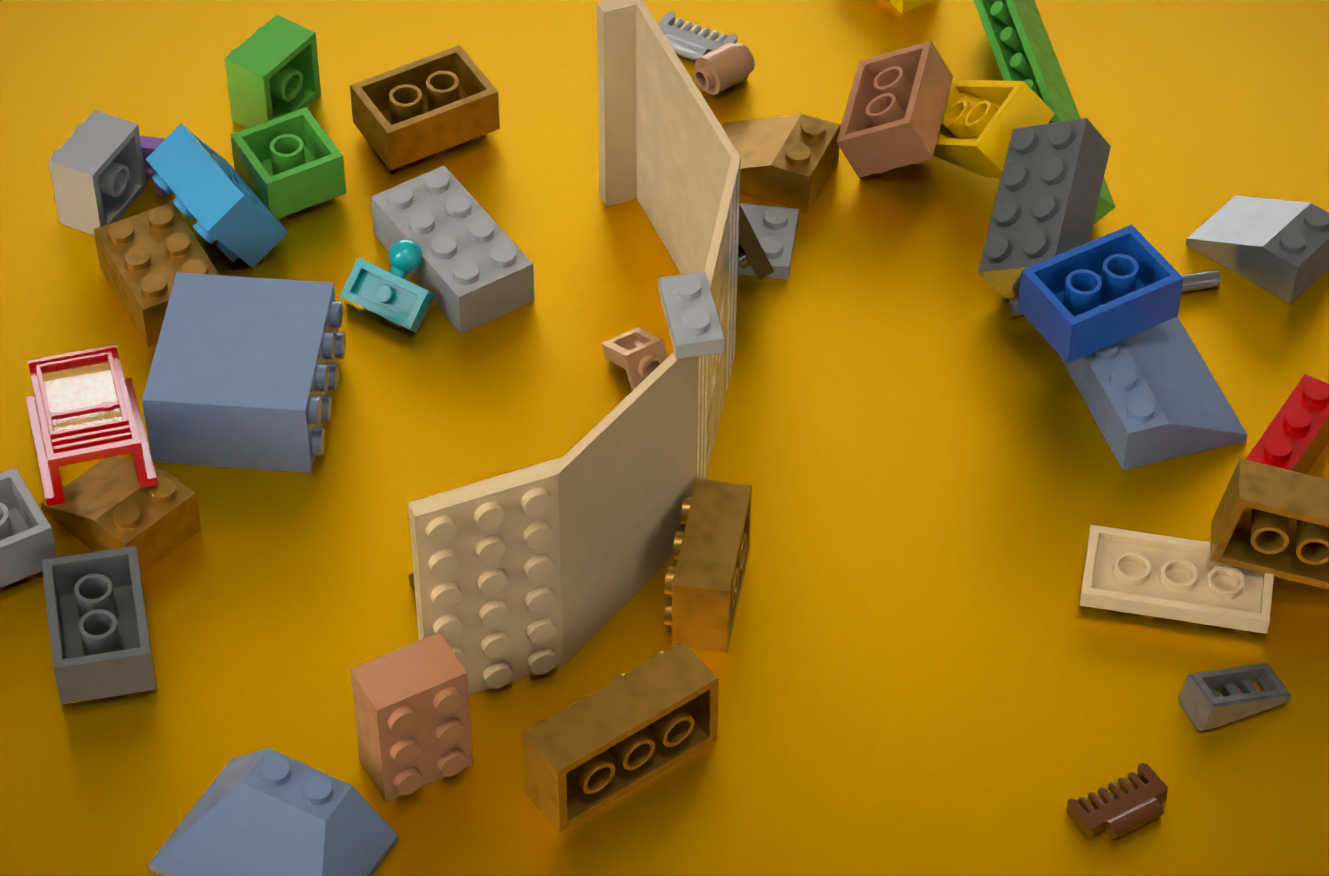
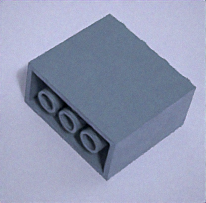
M176 272L142 398L153 462L312 473L316 455H323L325 429L322 428V424L331 420L332 397L329 396L330 390H337L339 381V365L336 364L337 358H344L346 347L345 333L338 332V328L342 324L343 304L342 301H335L334 283Z

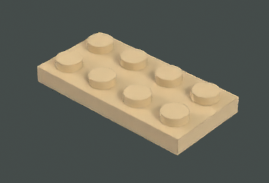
M1091 525L1079 605L1267 634L1270 622L1274 574H1262L1210 561L1211 542Z

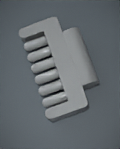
M668 12L657 23L676 54L694 61L727 43H737L736 34H730L729 36L721 34L719 36L718 31L710 33V29L707 27L701 31L699 24L692 28L693 24L690 21H687L685 24L682 18H678L675 21V13Z

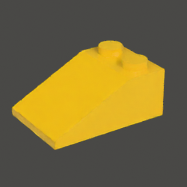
M955 80L950 87L933 156L984 177L1001 178L1013 129L1048 124L1055 113L1024 81Z

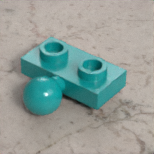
M401 239L395 242L389 251V261L392 265L389 272L358 257L340 297L417 333L435 296L429 290L405 280L407 273H412L421 266L423 262L422 248L411 239Z

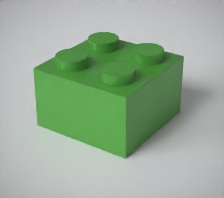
M279 15L274 16L263 27L258 28L251 37L238 48L232 50L225 58L232 121L246 128L308 107L321 95L316 33Z
M307 107L231 134L235 171L277 219L346 193L343 155Z

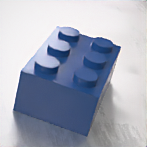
M1131 224L1021 270L1017 309L1065 362L1070 363L1177 317L1184 278Z

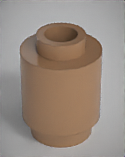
M727 43L696 59L693 71L695 83L701 90L711 95H716L748 78L749 73L754 70L755 66L753 55L743 43Z

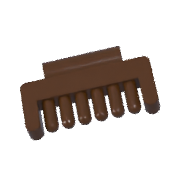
M1141 763L1138 766L1137 774L1135 772L1128 774V780L1125 777H1120L1118 785L1115 782H1110L1108 790L1105 787H1100L1098 795L1095 792L1088 794V800L1085 797H1080L1078 801L1076 799H1069L1067 801L1066 813L1086 836L1093 837L1106 831L1107 835L1114 840L1163 815L1164 809L1161 802L1167 799L1168 786L1147 764Z

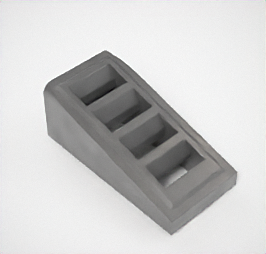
M1260 663L1188 674L1178 700L1195 727L1199 731L1214 729L1288 703L1291 694L1268 663ZM1253 682H1256L1262 691L1258 692Z

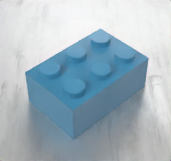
M182 123L146 158V161L157 172L152 177L157 185L168 195L174 192L176 198L172 201L173 204L190 220L193 217L196 218V223L193 225L194 229L210 244L217 239L219 241L216 244L217 247L233 262L241 258L254 268L289 233L227 160Z

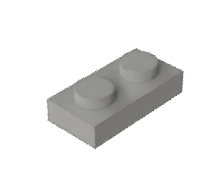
M706 272L658 278V292L676 359L724 353L725 339Z

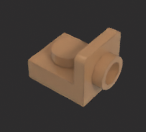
M640 327L601 343L605 358L626 370L632 391L668 357L664 340Z

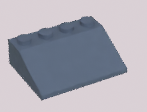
M1178 316L1070 363H1066L1060 356L1122 470L1247 441L1246 431Z

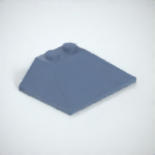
M266 748L231 759L148 866L150 871L161 876H373L398 842V835L352 785L270 748Z

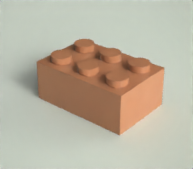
M932 41L859 61L836 141L859 178L875 173L882 174L891 169L909 164H920L933 158L953 76Z
M441 632L350 669L360 763L385 802L401 795H410L424 785L445 776L456 775L464 768L473 765L467 672Z

